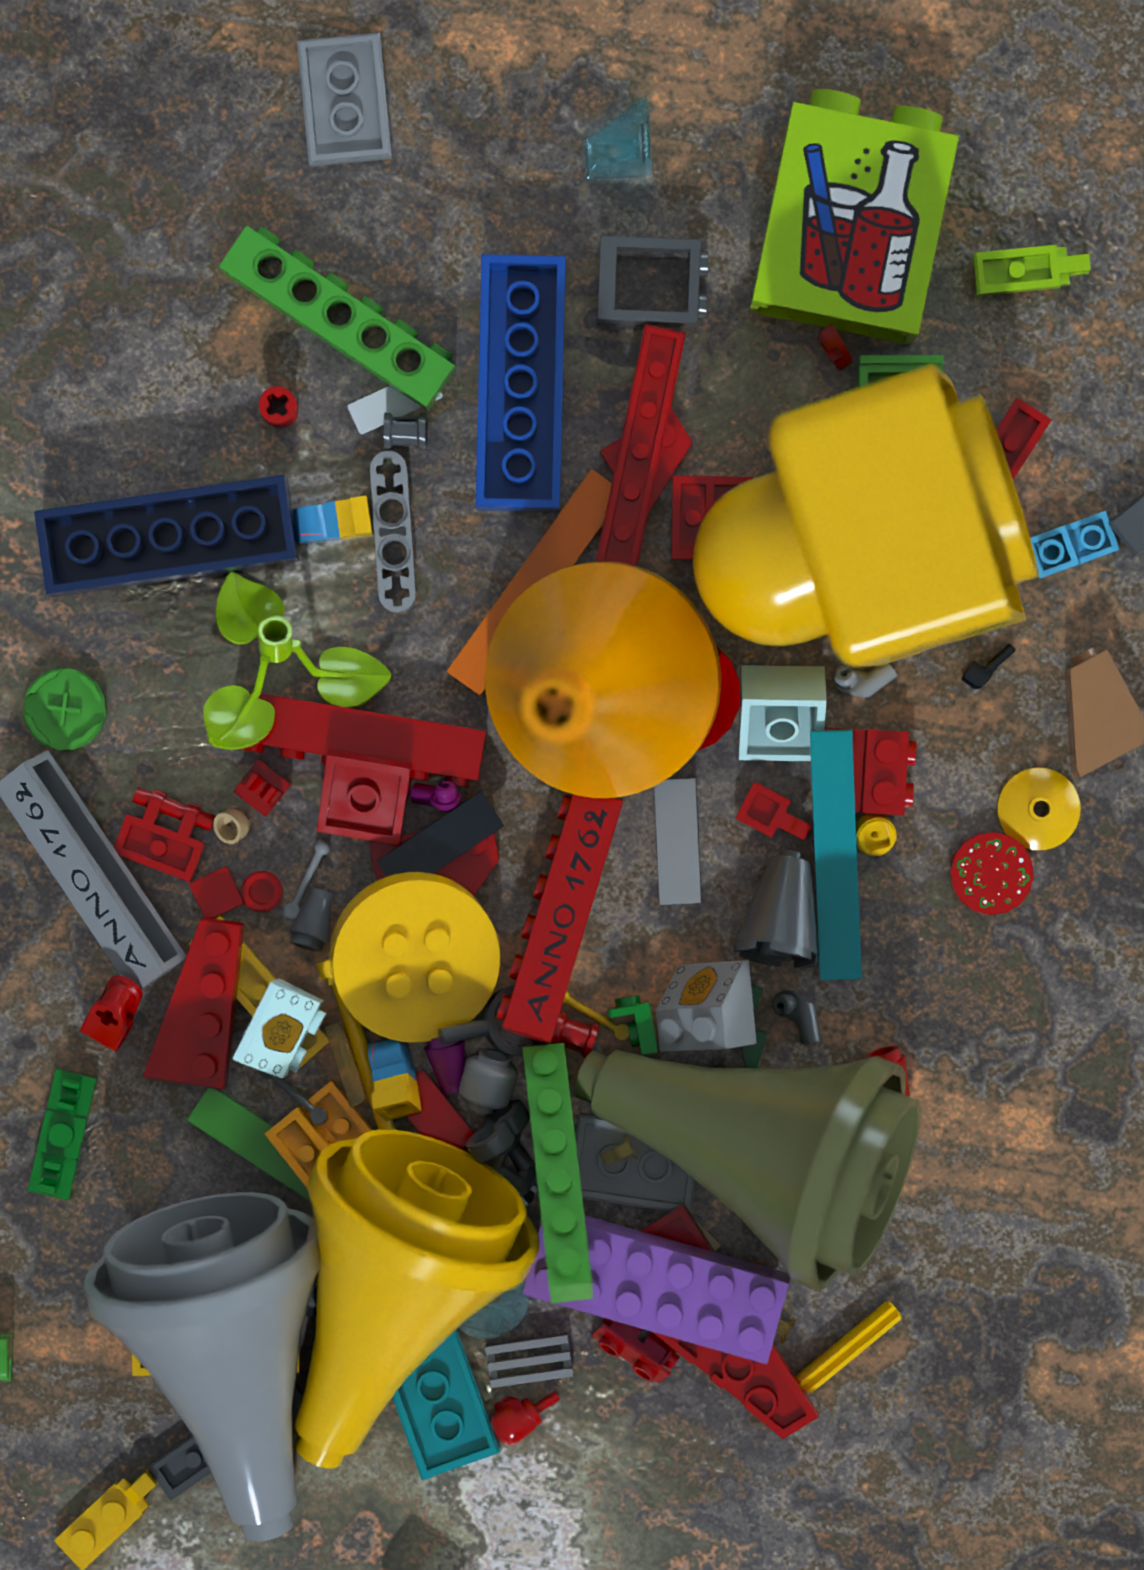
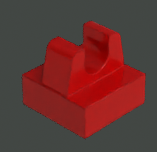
M257 759L233 792L262 815L268 817L292 784L263 761Z

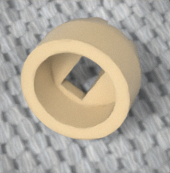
M230 808L215 817L213 822L214 831L224 843L234 844L243 839L249 832L251 822L243 810ZM232 820L237 826L234 830L228 824Z

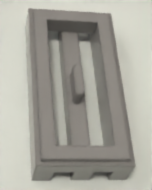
M568 1333L485 1345L491 1388L573 1377ZM560 1344L562 1352L496 1361L495 1354ZM563 1361L564 1367L504 1376H498L497 1371Z

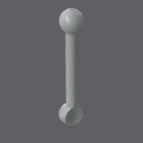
M319 839L314 845L316 852L293 901L284 907V914L287 918L295 919L301 909L299 905L323 855L330 851L331 846L328 840Z

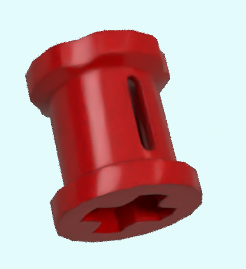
M280 386L271 387L260 396L258 403L259 411L268 424L273 427L286 428L295 422L298 417L299 405L288 389ZM274 399H277L279 402H284L286 399L289 400L285 404L288 412L284 416L277 412L270 415L273 411L270 403Z
M560 1011L550 1044L564 1043L565 1048L580 1052L582 1057L586 1058L593 1049L600 1025L596 1023L588 1025L567 1018L566 1012Z

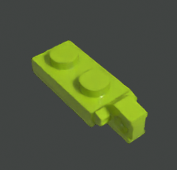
M1057 244L977 252L972 255L976 297L1058 289L1060 286L1070 284L1069 276L1085 275L1091 271L1089 254L1067 256L1066 247H1057Z

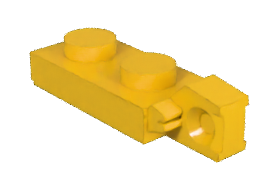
M147 1469L132 1484L125 1477L119 1482L116 1481L55 1538L54 1542L80 1570H84L144 1514L145 1509L150 1505L144 1496L157 1485V1480L151 1471Z

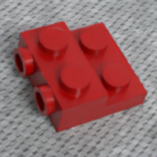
M824 727V730L845 729ZM852 729L856 813L904 816L905 807L912 808L914 783L906 782L907 766H915L916 741H909V732Z

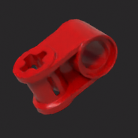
M112 976L106 984L101 999L97 1000L90 1008L79 1032L117 1052L135 1021L133 1018L143 997L142 990L138 984L125 976Z

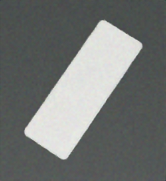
M387 386L348 405L349 412L360 434H365L384 425V413H391L393 417H402L421 408V406L391 386ZM442 392L440 393L436 401L443 397Z

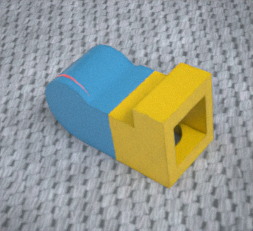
M367 495L326 502V504L304 506L292 510L297 543H315L374 536Z
M388 1038L370 1043L368 1045V1058L374 1086V1093H371L373 1110L386 1121L422 1112L415 1066L412 1063L408 1043Z

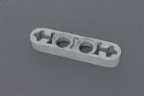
M387 450L377 454L370 464L379 600L384 608L392 613L400 614L407 612L413 607L417 595L409 476L407 464L403 457L395 451ZM386 459H392L394 466L401 467L400 473L394 474L393 483L394 488L403 486V494L388 492L378 496V488L387 489L385 476L377 474V469L384 467ZM388 500H396L403 506V516L396 523H387L380 516V508ZM392 541L402 543L407 551L404 561L397 565L389 564L383 558L385 545ZM409 569V577L400 576L401 587L403 590H409V597L402 599V605L395 606L392 599H386V592L393 590V577L390 576L384 579L383 571L400 572Z

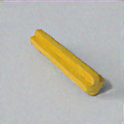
M885 1301L799 1372L796 1378L804 1391L808 1394L813 1393L897 1324L902 1318L897 1308L890 1301Z

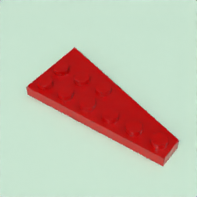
M684 1203L639 1230L715 1252ZM653 1332L689 1363H694L705 1372L721 1389L724 1388L744 1404L745 1409L782 1439L819 1417L818 1411L774 1343L768 1363L763 1364Z

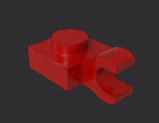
M755 781L735 817L736 820L771 838L778 827L804 841L811 828L810 824L786 812L791 800Z

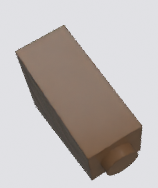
M1092 647L1071 658L1074 666L1065 670L1071 772L1075 778H1080L1144 744V717L1107 649L1096 653Z

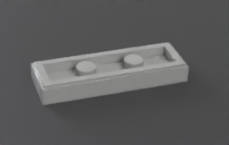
M696 778L668 779L654 786L659 905L701 903Z

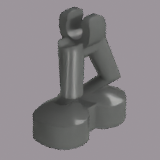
M518 1099L511 1101L505 1108L493 1109V1113L487 1114L483 1121L485 1126L467 1140L466 1147L478 1163L494 1160L491 1167L514 1186L522 1197L524 1204L527 1205L533 1201L534 1193L539 1200L536 1165L520 1143L521 1134L529 1120V1114L521 1100ZM507 1155H509L519 1172L518 1174L503 1165Z

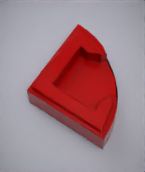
M832 324L819 332L817 341L837 370L842 371L853 363L846 345Z

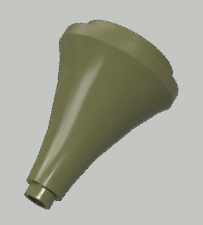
M617 1049L609 1056L591 1051L581 1065L574 1089L576 1098L591 1103L593 1115L628 1132L680 1166L746 1223L778 1258L792 1281L816 1291L825 1289L840 1271L852 1276L858 1275L870 1261L883 1238L902 1193L915 1152L921 1121V1105L919 1100L905 1095L906 1078L904 1068L899 1064L877 1056L852 1063L800 1069L710 1068L653 1059Z

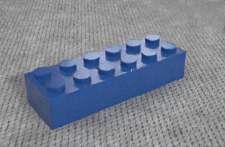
M482 254L476 466L477 511L560 513L566 256Z

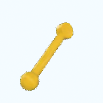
M566 990L563 1004L571 1006L610 1029L618 1040H626L630 1037L626 1024L612 1022L570 997L569 992Z

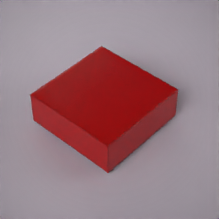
M228 866L189 883L200 910L206 918L213 919L244 904L241 893Z

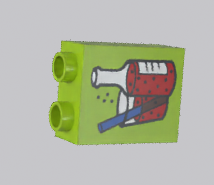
M829 89L812 90L809 105L793 102L748 313L826 328L832 324L836 331L911 346L919 335L959 136L940 132L943 116L931 110L912 106H896L893 110L891 122L858 115L861 100L854 95Z

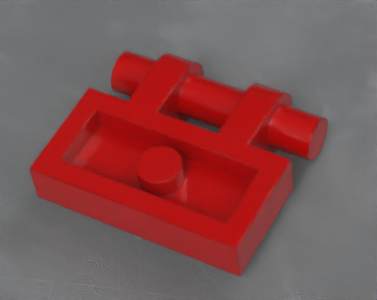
M137 787L132 802L147 808L142 819L126 814L114 849L119 856L192 882L206 845L205 842L191 838L195 826L211 831L216 816L202 811V806L193 802H189L186 805L167 797L166 792L156 788L152 792ZM160 813L181 820L178 832L156 824Z

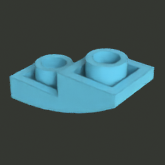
M1107 511L1031 537L1039 578L1050 576L1121 550L1115 532L1108 524L1110 518Z

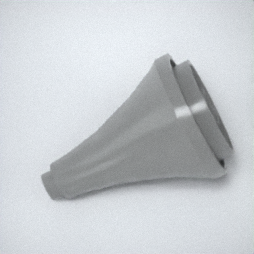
M253 1192L210 1195L161 1208L124 1226L107 1241L103 1250L104 1256L91 1267L84 1280V1289L90 1312L96 1320L112 1331L148 1370L183 1420L217 1484L229 1518L234 1523L242 1525L244 1537L247 1540L256 1542L275 1539L284 1535L293 1527L291 1511L297 1505L298 1500L293 1464L292 1400L302 1327L315 1276L321 1265L314 1219L303 1212L287 1209L285 1203L275 1196Z

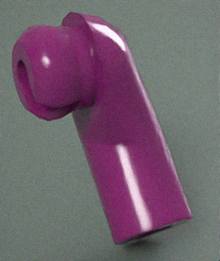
M443 781L438 786L415 783L411 790L412 803L432 806L441 811H451L461 801L457 786L450 781Z

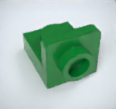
M639 995L615 999L616 1007L608 1008L609 1018L634 1014L635 1021L627 1022L631 1046H640L642 1055L657 1053L658 1048L649 1001L640 1002Z

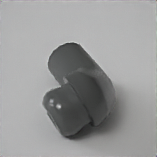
M782 991L773 999L772 1007L774 1012L798 1024L801 1044L822 1040L816 1007L812 1001L794 991Z

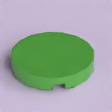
M71 668L52 669L38 676L28 688L23 709L24 721L30 734L42 745L59 751L77 750L91 743L102 731L107 717L106 698L99 684L88 674Z

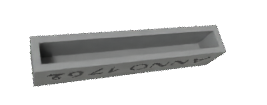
M49 750L23 762L0 780V797L4 804L8 807L121 976L132 979L143 989L186 959V954Z

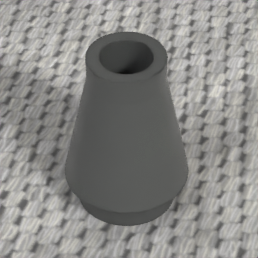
M310 888L308 896L289 930V933L292 934L290 944L310 951L322 952L324 943H329L331 906L334 894L321 889Z

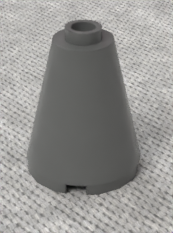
M780 850L779 855L770 857L734 944L733 951L734 953L739 952L740 957L781 967V962H791V960H795L794 968L798 969L816 966L818 955L812 864L804 860L803 853L794 850Z

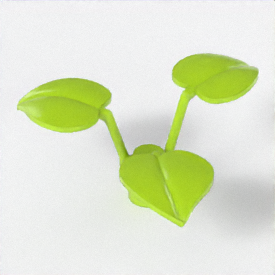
M232 571L226 577L218 595L216 604L217 626L221 634L234 644H247L257 636L259 639V652L261 654L260 666L255 687L251 694L241 686L230 685L219 688L210 695L203 711L208 742L216 748L237 750L257 744L269 734L275 721V709L269 702L258 698L262 691L268 664L270 662H282L292 652L296 653L312 676L320 678L317 684L319 696L326 703L333 706L351 709L362 706L371 700L390 681L391 672L373 656L355 648L341 646L325 650L319 659L320 669L316 668L301 648V642L293 640L292 626L284 618V603L279 595L272 589L247 580Z

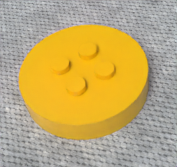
M405 872L387 876L372 883L348 903L341 913L332 934L330 967L342 1002L352 1016L364 1027L382 1037L395 1041L410 1043L426 1042L439 1037V1028L470 1022L484 1008L493 993L498 979L500 948L496 931L479 901L467 889L451 879L425 872Z

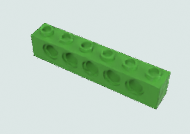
M246 225L218 266L221 272L429 411L456 371L455 365L450 362L453 355L432 342L430 347H427L415 339L418 332L402 320L398 319L395 324L381 316L384 309L368 297L363 296L359 301L348 294L346 291L350 286L337 276L329 272L325 278L314 271L312 268L315 263L298 250L294 249L290 255L277 245L281 240L267 229L260 226L255 231ZM270 259H276L282 263L281 273L273 279L264 278L260 274L262 264ZM304 282H310L317 287L316 296L308 302H301L295 298L296 288ZM336 306H347L352 311L350 320L344 325H334L329 321V314ZM374 328L383 330L386 333V341L381 347L371 349L364 345L363 338L367 331ZM415 352L421 357L420 366L415 371L405 372L398 367V359L403 353Z

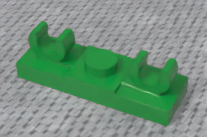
M60 1068L55 1070L27 1191L64 1200L70 1199L98 1077Z

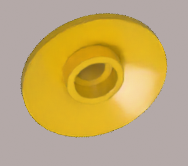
M1030 768L1014 775L1002 788L997 803L998 820L1004 833L1014 838L1024 848L1030 850H1048L1064 843L1075 831L1081 813L1079 796L1073 784L1061 773L1048 768ZM1038 801H1044L1048 806V812L1043 817H1038L1033 810L1035 803Z

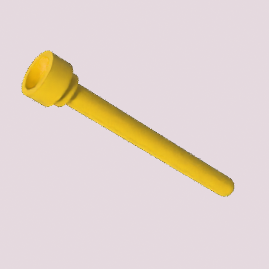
M330 958L317 962L315 964L320 979H325L327 986H332L378 1130H396L393 1119L386 1121L373 1110L371 1093H374L373 1077L368 1058V1042L362 1024L352 1016L340 998L331 973Z

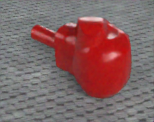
M554 1391L533 1405L527 1397L521 1400V1402L512 1396L505 1397L494 1404L495 1412L490 1420L492 1430L503 1444L513 1446L523 1440L536 1429V1426L542 1423L539 1413L558 1402L560 1398Z

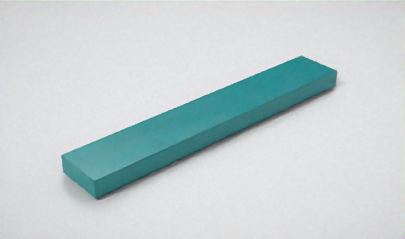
M852 729L810 730L820 980L862 979Z

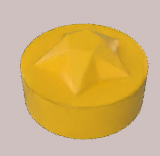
M868 813L856 822L857 846L864 854L880 856L887 853L894 846L897 837L896 829L886 815Z

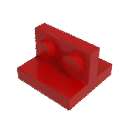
M329 749L326 758L316 832L399 845L405 808L411 789L412 778H410L412 763Z

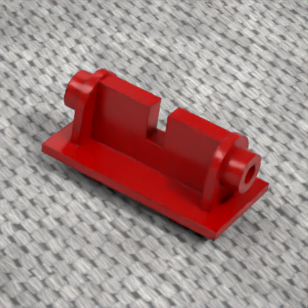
M603 1318L602 1321L608 1327L602 1324L591 1334V1336L599 1341L598 1345L604 1352L616 1358L621 1356L633 1365L632 1370L639 1377L649 1382L656 1381L660 1383L666 1379L671 1372L664 1366L671 1370L680 1357L674 1352V1349L652 1331L649 1332L642 1343L636 1339L642 1331L641 1328Z

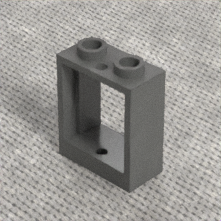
M601 236L597 325L645 327V324L662 328L697 329L698 318H706L707 293H699L700 276H708L709 252L701 251V239ZM617 251L689 254L687 312L615 309Z

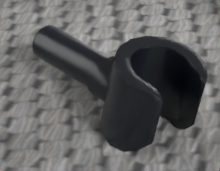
M1008 644L985 667L974 660L965 671L961 680L974 689L982 688L990 680L993 672L1016 651L1015 648Z

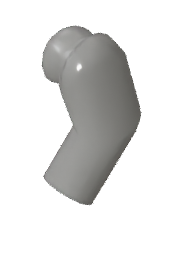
M889 663L876 666L869 672L853 669L850 665H842L834 674L837 689L844 694L862 698L872 696L897 677L895 670Z

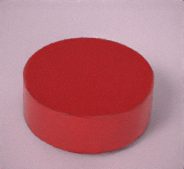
M268 871L251 873L245 878L241 886V898L244 904L255 912L273 910L280 904L283 897V885L280 879Z

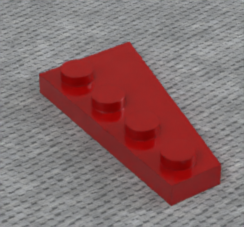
M206 917L199 921L143 1077L217 1089L227 1087L245 923Z

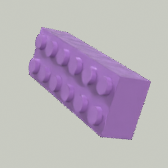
M584 1215L594 1299L554 1304L763 1364L768 1363L791 1280L787 1272ZM541 1222L538 1233L540 1248L526 1278L523 1295L551 1303Z

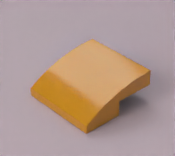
M334 1080L330 1081L308 1099L314 1107L323 1108L327 1111L328 1120L322 1125L313 1123L310 1119V1113L300 1105L264 1133L307 1189L310 1175L323 1149L338 1141L356 1139L361 1134L373 1130Z

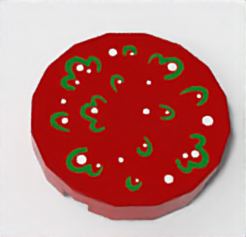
M997 832L976 834L964 841L953 855L950 868L951 887L959 901L972 911L987 915L1007 913L1019 906L1030 892L1034 877L1032 860L1024 846L1011 836Z

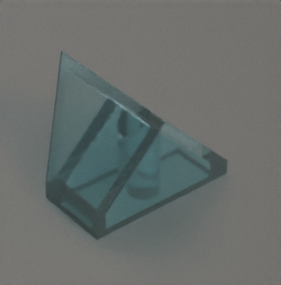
M647 94L593 136L584 137L586 179L651 177V139Z

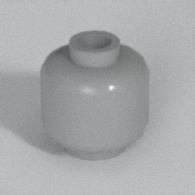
M481 1049L478 1054L467 1058L463 1068L459 1094L464 1100L469 1102L471 1110L481 1114H491L493 1109L505 1108L511 1102L518 1077L517 1069L511 1063V1058L493 1049Z

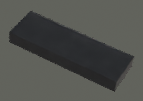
M480 790L459 804L455 809L447 812L377 860V863L386 876L405 872L434 874L504 827V824Z

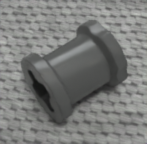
M384 413V448L418 446L420 450H427V413H420L418 417H393L391 413Z

